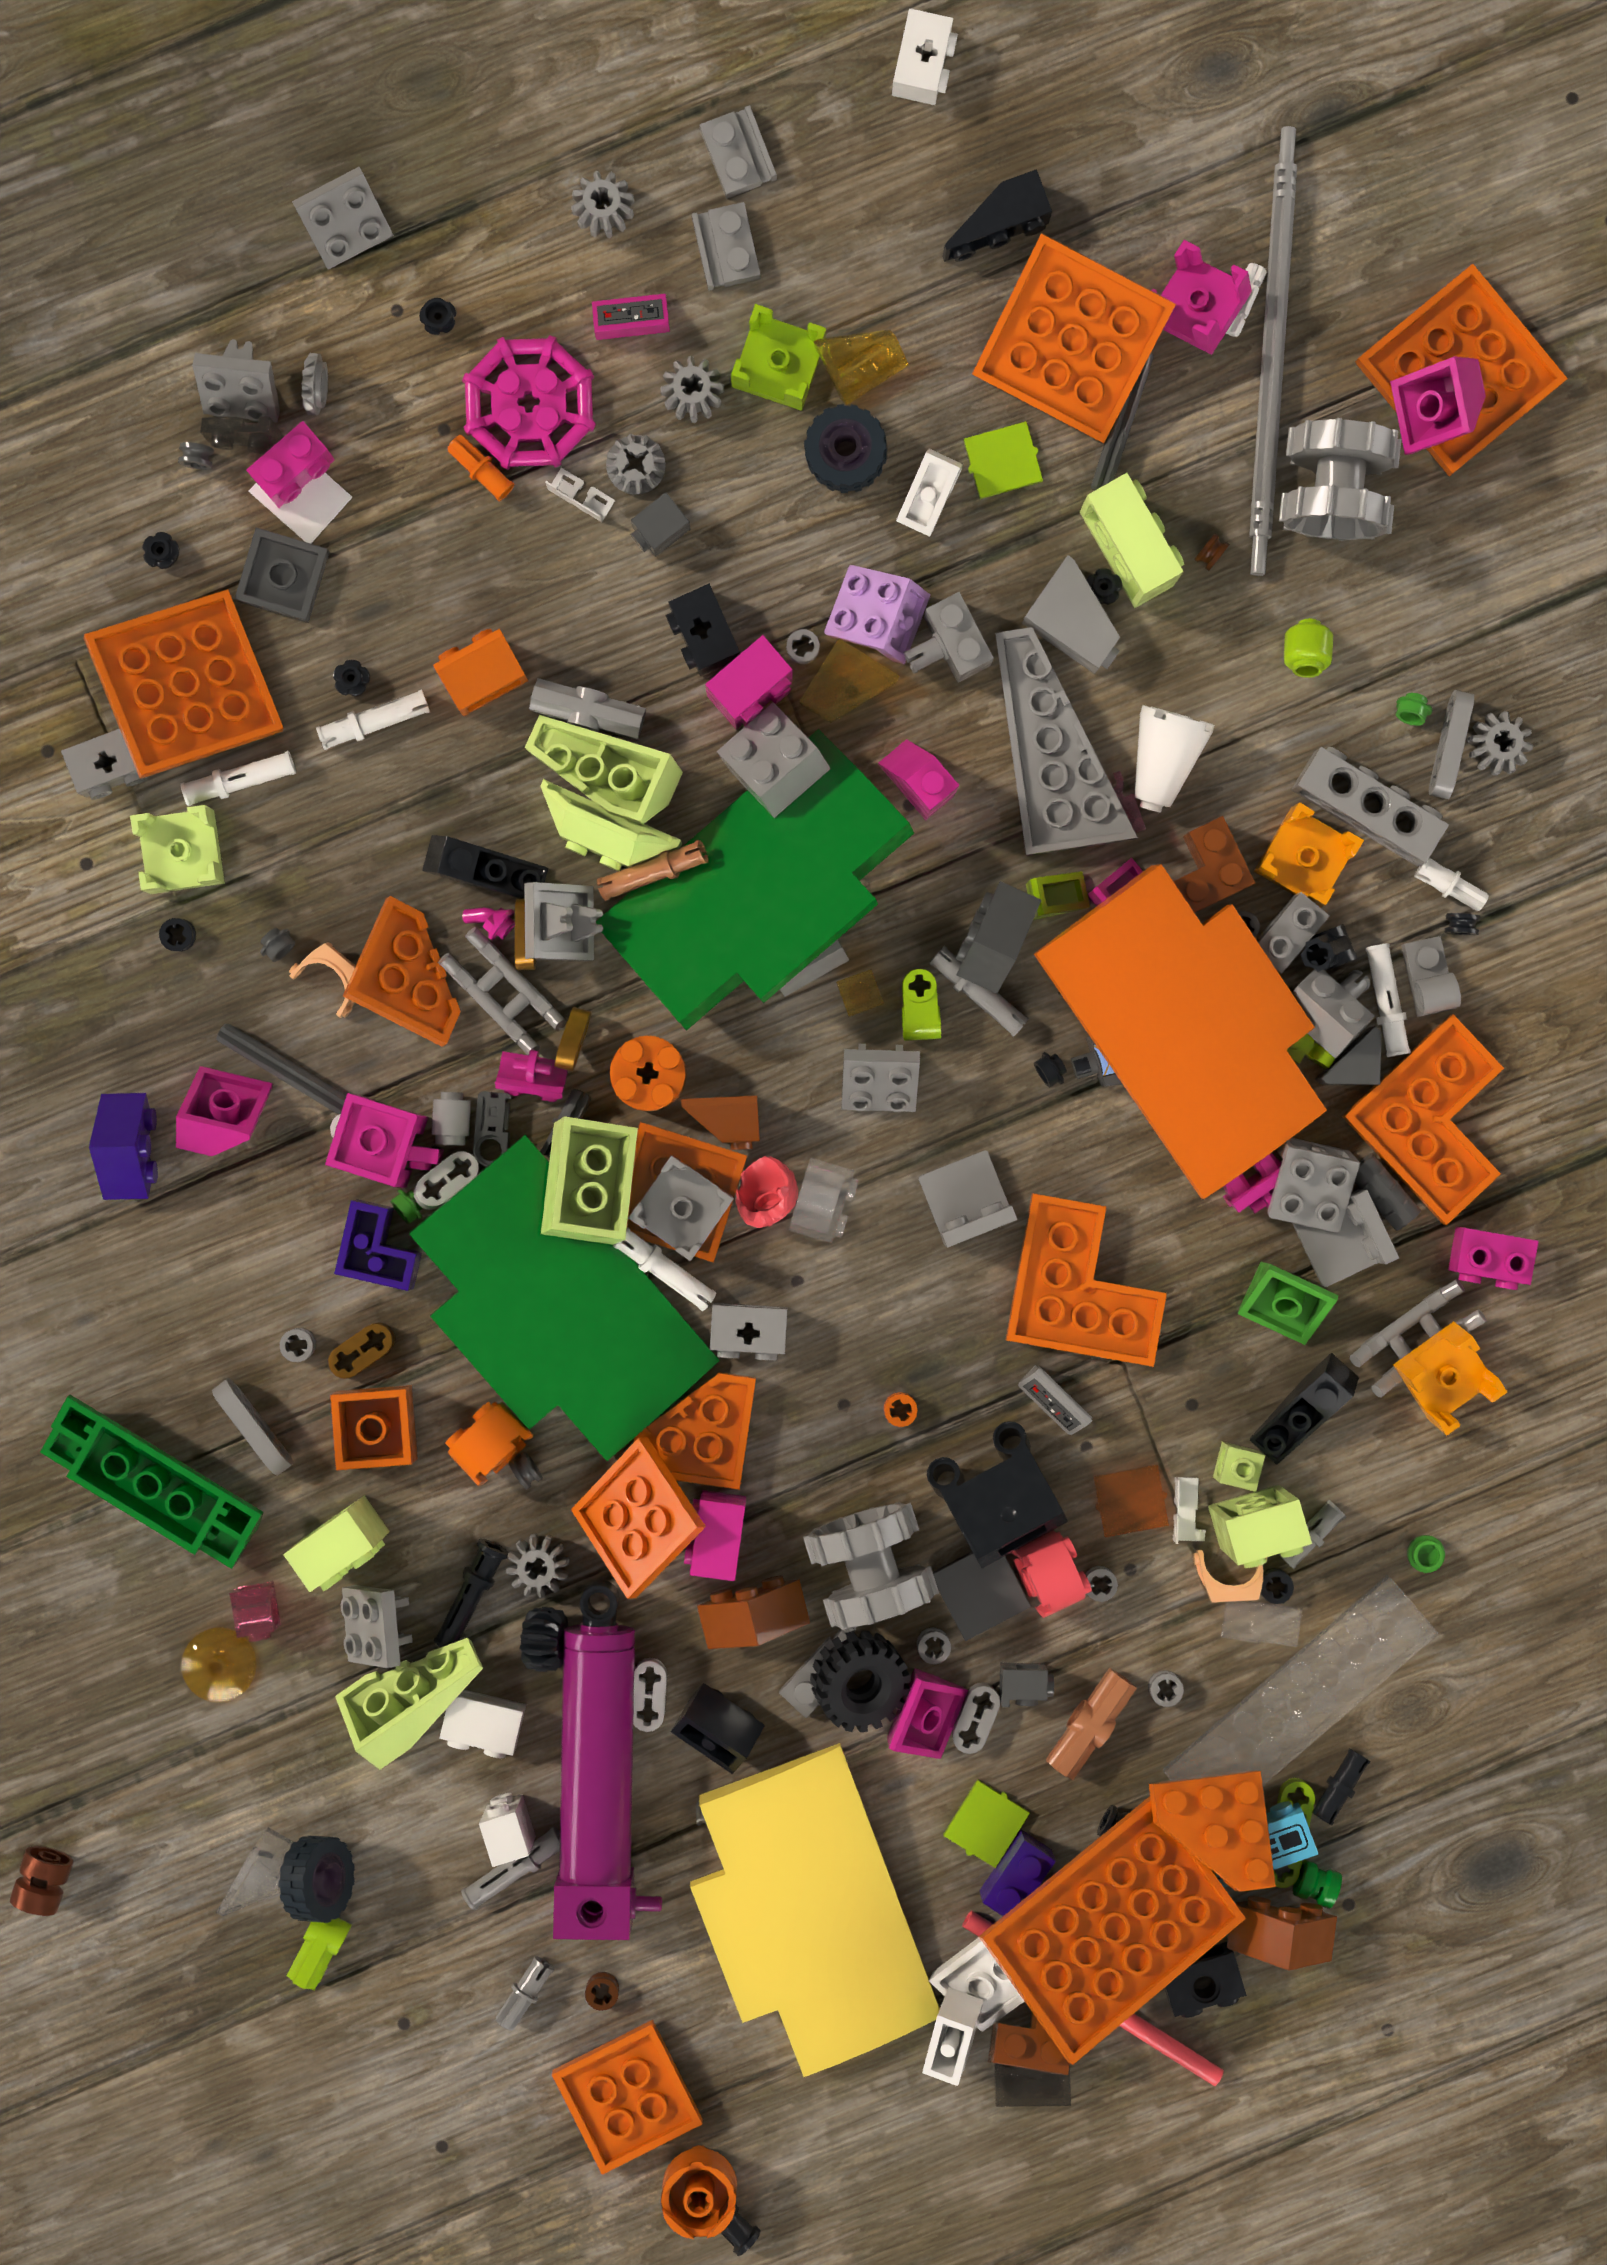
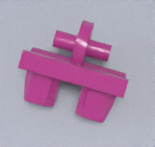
M531 1050L529 1056L502 1051L495 1088L502 1089L504 1093L513 1096L526 1093L538 1095L543 1101L556 1102L563 1097L568 1070L555 1067V1060L540 1058L539 1051Z
M1270 1153L1253 1165L1257 1173L1246 1180L1244 1175L1241 1174L1223 1186L1227 1193L1223 1198L1228 1206H1232L1238 1213L1248 1206L1254 1214L1264 1207L1268 1209L1282 1161Z

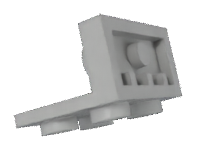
M1295 1138L1289 1139L1276 1149L1283 1160L1267 1214L1273 1219L1339 1232L1360 1162L1349 1150Z
M986 1150L919 1176L920 1185L944 1245L947 1248L1018 1220L1013 1207L1007 1201L989 1153Z
M1357 1189L1351 1192L1339 1232L1292 1223L1323 1287H1328L1374 1264L1381 1263L1386 1265L1399 1259L1368 1190Z

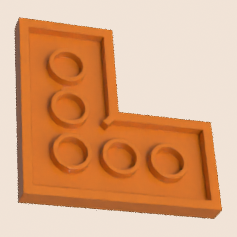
M1450 1014L1411 1053H1408L1380 1080V1085H1374L1342 1117L1443 1225H1448L1501 1175L1450 1119L1492 1081L1504 1067L1454 1014Z
M1032 1193L1006 1340L1154 1367L1167 1293L1094 1280L1106 1206Z

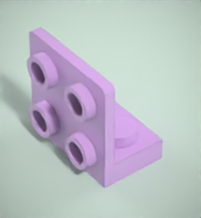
M850 565L824 633L831 638L874 648L891 661L905 664L906 659L903 652L910 650L930 594L909 578Z

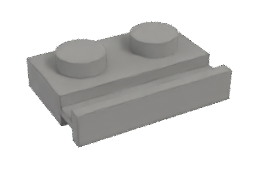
M750 105L735 113L733 111L699 125L726 199L760 187L762 183L777 180L776 171Z
M744 202L710 209L708 212L701 214L692 213V221L708 291L720 286L728 287L761 279Z

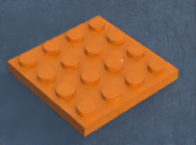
M1041 233L972 375L1088 436L1105 443L1176 303Z
M1471 264L1355 361L1357 366L1396 412L1390 381L1454 356L1479 360L1486 397L1474 431L1427 448V451L1449 477L1568 379L1474 264Z
M228 589L84 634V641L140 779L283 732L284 727Z

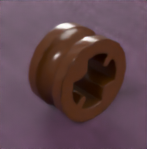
M1216 533L1194 559L1197 562H1205V569L1208 571L1230 545L1227 542L1221 543L1218 540L1219 535Z
M598 1972L588 1980L585 1990L586 2001L593 2009L599 2011L612 2008L619 1996V1983L612 1974ZM601 1984L608 1985V1993L611 1996L607 1998L604 1995L603 1999L595 1997L596 1989L594 1986L598 1985L601 1988Z

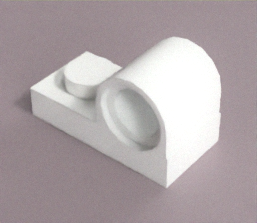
M928 449L896 521L930 537L944 505L956 484L963 464L932 449Z

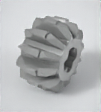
M596 170L593 173V182L582 177L580 184L583 190H573L572 197L577 203L571 206L572 214L579 216L577 222L581 229L590 226V233L594 238L599 234L600 229H604L606 237L611 238L612 227L615 226L618 230L624 232L626 226L623 219L633 218L634 212L629 206L635 203L634 195L627 193L628 183L625 180L616 183V176L612 171L603 180L601 179L600 172ZM601 200H608L610 206L607 207L604 204L605 209H597L596 203L598 202L602 205Z
M689 356L687 367H683L681 362L676 360L673 362L676 374L664 372L663 378L668 384L661 386L660 390L662 396L669 397L665 401L667 410L677 408L676 418L679 420L684 418L688 412L690 413L691 422L696 423L698 412H702L704 417L709 419L712 416L709 406L715 408L721 406V399L717 395L724 392V384L716 382L720 378L718 369L708 371V360L703 359L697 367L695 366L694 357ZM694 384L699 386V392L693 391L691 395L686 394V387L692 388Z
M1507 711L1500 713L1498 718L1493 713H1489L1485 716V723L1478 721L1473 725L1477 735L1468 737L1467 742L1477 746V749L1469 753V757L1476 758L1480 756L1482 758L1477 766L1479 770H1483L1490 765L1491 775L1497 776L1501 773L1502 768L1507 774H1511L1516 771L1515 764L1520 766L1526 764L1528 760L1523 752L1531 751L1533 745L1524 741V738L1532 734V730L1525 729L1520 731L1519 729L1523 718L1517 717L1510 723V715ZM1499 736L1500 742L1506 744V748L1501 751L1500 745L1494 743V739Z
M531 1534L529 1539L530 1547L525 1541L519 1539L516 1542V1547L520 1553L515 1551L508 1553L507 1558L516 1564L508 1566L506 1574L519 1575L511 1585L513 1588H517L522 1583H525L527 1586L524 1590V1596L526 1597L530 1596L533 1587L537 1588L539 1598H544L546 1596V1585L551 1591L556 1593L560 1589L556 1579L565 1581L568 1578L569 1574L565 1570L560 1569V1567L569 1565L570 1559L569 1557L557 1558V1555L563 1551L564 1546L560 1543L551 1549L549 1545L552 1541V1536L550 1535L545 1537L541 1545L539 1544L537 1534ZM537 1558L544 1560L543 1567L547 1566V1570L542 1569L539 1574L531 1571L534 1566H529L528 1564L529 1562L534 1563Z

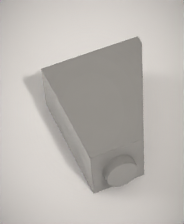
M1067 555L1024 617L1022 624L1027 628L1033 627L1037 635L1095 674L1100 666L1108 669L1120 652L1114 647L1120 636L1075 560Z

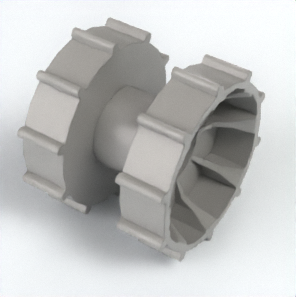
M1342 418L1316 421L1305 420V423L1297 427H1289L1286 456L1291 457L1290 465H1298L1312 470L1316 473L1315 487L1299 486L1298 489L1289 493H1282L1279 522H1284L1283 530H1291L1306 535V537L1338 539L1339 541L1374 540L1375 537L1383 534H1391L1394 505L1390 504L1391 496H1383L1368 491V489L1364 488L1365 475H1381L1382 472L1388 471L1391 468H1399L1402 439H1398V430H1391L1375 424L1376 422L1373 421L1363 422L1343 420Z
M896 1502L875 1508L872 1507L840 1517L837 1520L812 1529V1532L803 1536L811 1564L818 1563L824 1566L844 1561L851 1584L832 1591L828 1598L823 1599L831 1627L838 1626L841 1630L850 1627L871 1625L897 1615H903L912 1609L931 1602L933 1596L939 1594L931 1566L924 1567L917 1564L898 1569L891 1546L911 1538L914 1532L919 1531L911 1503L903 1504Z

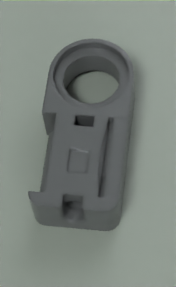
M482 1091L478 1094L473 1153L476 1160L484 1166H488L493 1162L486 1160L481 1155V1145L484 1141L488 1139L498 1141L502 1148L501 1154L509 1148L510 1133L505 1132V1130H508L510 1103H507V1100L513 1099V1097L508 1093Z

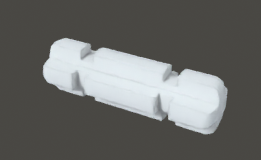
M1250 263L1246 268L1249 274L1252 293L1225 333L1230 336L1237 337L1241 333L1246 322L1244 319L1249 315L1259 287L1267 273L1264 267L1256 263Z

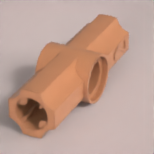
M1109 1668L1089 1698L1082 1700L1071 1714L1067 1722V1730L1049 1753V1756L1046 1758L1047 1763L1065 1777L1074 1780L1095 1748L1099 1749L1108 1740L1115 1728V1719L1127 1705L1137 1687L1124 1676Z

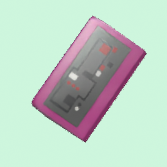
M666 294L592 302L596 340L670 332Z

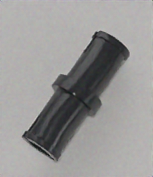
M1349 1748L1348 1754L1334 1777L1329 1776L1326 1782L1329 1785L1312 1813L1326 1823L1333 1825L1348 1797L1353 1798L1356 1793L1353 1789L1371 1761Z

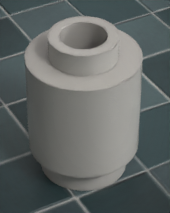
M441 1092V1099H433L432 1135H435V1144L465 1145V1136H469L471 1100H463V1093Z

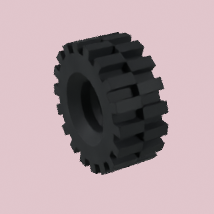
M861 1630L860 1637H857L854 1631L846 1633L847 1640L841 1642L839 1637L831 1640L834 1644L831 1650L824 1646L820 1651L823 1660L815 1659L813 1668L816 1673H811L810 1681L814 1686L811 1688L827 1718H830L832 1723L838 1728L842 1725L845 1731L853 1732L854 1726H856L859 1732L862 1733L868 1732V1725L870 1724L874 1726L875 1730L883 1727L881 1720L885 1717L891 1722L896 1717L893 1712L895 1708L902 1711L905 1704L902 1696H908L911 1690L907 1685L908 1682H911V1677L907 1671L908 1667L889 1640L886 1641L878 1633H875L873 1637L866 1630ZM862 1670L872 1671L870 1680L864 1686L857 1689L847 1688L849 1679L855 1673Z

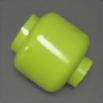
M1303 619L1286 631L1284 664L1290 670H1293L1295 675L1304 678L1316 677L1331 665L1333 632L1328 627L1322 625L1319 620Z

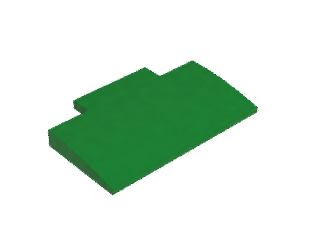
M819 729L808 738L819 749L830 770L781 813L773 818L747 790L684 845L687 846L697 840H701L707 851L703 856H708V863L679 872L677 878L670 879L666 877L630 891L596 921V924L603 926L601 933L686 1031L743 981L763 1004L878 905L876 898L860 880L914 834L906 818Z
M525 1134L415 1227L409 1235L458 1290V1292L436 1309L430 1317L523 1424L530 1430L556 1406H559L603 1458L608 1461L720 1360L649 1277L638 1268L636 1262L619 1249L614 1248L611 1244L541 1234L549 1161Z

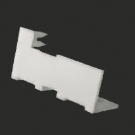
M562 467L552 483L545 482L549 491L575 505L601 523L615 502L614 499L594 487H590L587 492L588 496L583 504L574 500L573 498L577 491L583 487L584 481ZM563 475L575 481L574 485L563 480ZM598 495L608 502L604 505L594 497Z
M1175 1477L1174 1504L1177 1507V1514L1173 1515V1541L1178 1544V1541H1205L1206 1530L1196 1529L1195 1523L1196 1510H1198L1199 1478Z

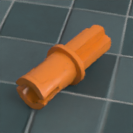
M458 435L450 442L447 448L448 452L470 472V479H477L496 497V500L502 501L512 491L515 484L492 464L493 459L491 456L485 457L463 435Z

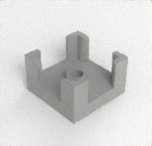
M672 1155L628 1219L641 1228H646L675 1248L676 1252L691 1261L734 1197Z

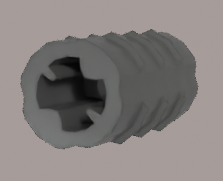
M1372 1153L1359 1161L1360 1166L1355 1184L1359 1190H1368L1375 1207L1396 1231L1405 1227L1419 1215L1421 1209Z

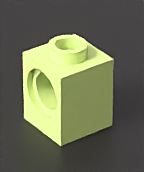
M1222 1441L1213 1478L1222 1484L1256 1492L1265 1455L1255 1449Z

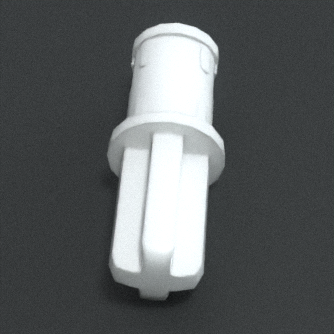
M1430 857L1425 864L1419 866L1414 875L1415 878L1442 892V897L1446 898L1450 895L1476 911H1480L1484 907L1489 897L1486 892L1460 878V871L1455 873L1438 864V862Z

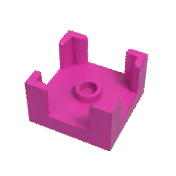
M1183 240L1174 255L1177 270L1161 296L1176 303L1163 330L1212 355L1252 293L1248 271L1232 265L1231 276L1203 262L1200 248ZM1153 288V289L1151 290V291L1157 293V290H1156V289Z
M347 1093L325 1165L393 1187L407 1188L411 1170L405 1169L415 1135L424 1133L429 1117L392 1107L361 1095Z

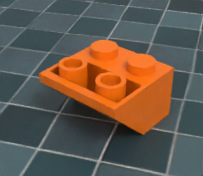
M491 628L481 631L471 639L472 644L461 650L458 647H453L438 656L440 661L433 664L441 681L463 716L528 682L524 671L500 628L494 632Z

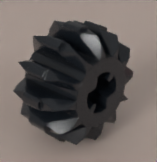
M553 1607L534 1608L526 1614V1619L522 1623L523 1630L520 1635L521 1645L519 1649L522 1651L521 1660L527 1669L547 1672L556 1671L562 1667L564 1628L568 1627V1618L563 1610H555Z

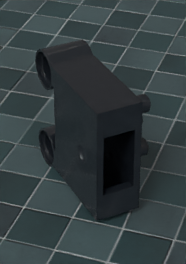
M1012 1421L1001 1423L993 1433L994 1446L999 1456L1004 1460L998 1465L966 1482L959 1466L950 1458H937L930 1463L927 1469L928 1482L935 1493L947 1503L981 1568L990 1565L1068 1522L1060 1504L1030 1452L1031 1445L1024 1428ZM1018 1436L1021 1438V1442L1016 1448L1006 1449L1003 1447V1443L1008 1437ZM947 1471L955 1473V1477L950 1484L940 1485L937 1483L942 1473Z

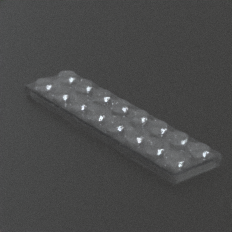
M1386 1575L1162 1770L1171 1781L1257 1770L1261 1771L1262 1784L1264 1786L1439 1633L1391 1577Z

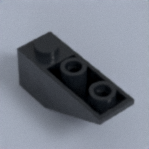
M1037 169L1001 182L944 245L942 256L944 262L954 259L956 262L964 261L974 256L978 249L989 246L990 249H996L1008 244L1011 241V237L1022 233L1025 236H1032L1043 231L1046 225L1049 224L1052 209Z
M432 835L422 871L504 895L525 899L524 883H545L549 868L448 836Z
M1330 1353L1304 1377L1250 1437V1441L1276 1465L1279 1464L1354 1396L1359 1377L1333 1353Z

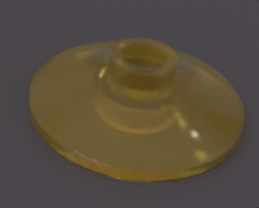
M221 1627L207 1629L196 1635L185 1648L181 1663L183 1678L189 1689L198 1697L217 1703L231 1701L242 1695L251 1685L257 1667L256 1655L249 1641L240 1633ZM216 1661L222 1665V1672L220 1674H215L211 1671V1662Z

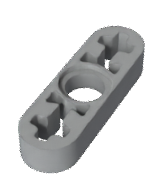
M1454 690L1449 699L1429 784L1430 796L1448 800L1453 793L1474 706V694Z
M227 1378L212 1389L213 1396L274 1475H280L293 1465V1460L288 1451L241 1389L231 1379Z

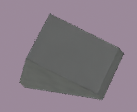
M1376 1026L1368 1027L1315 1080L1322 1085H1380L1381 1031Z

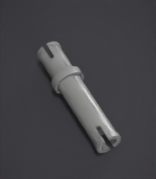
M944 945L929 964L954 984L952 988L955 991L959 992L961 990L1014 1037L1029 1018L1024 1016L999 993L996 994L957 976L956 974L962 962L956 960V956Z
M552 1827L550 1831L534 1841L529 1856L501 1864L467 1888L462 1889L461 1893L467 1905L472 1910H476L480 1905L506 1889L528 1872L535 1873L541 1869V1863L560 1851V1831L556 1827Z

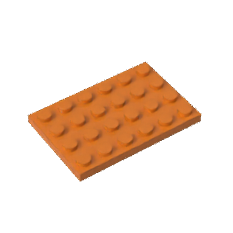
M1149 1796L983 1932L979 1938L1067 2062L1074 2065L1246 1918L1213 1871L1184 1849L1183 1845L1170 1834L1164 1832L1153 1823Z

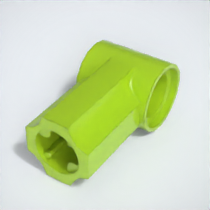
M339 1917L332 1919L328 1923H310L303 1937L305 1941L286 1975L292 1980L293 1984L303 1989L315 1991L328 1968L332 1956L337 1955L352 1924Z

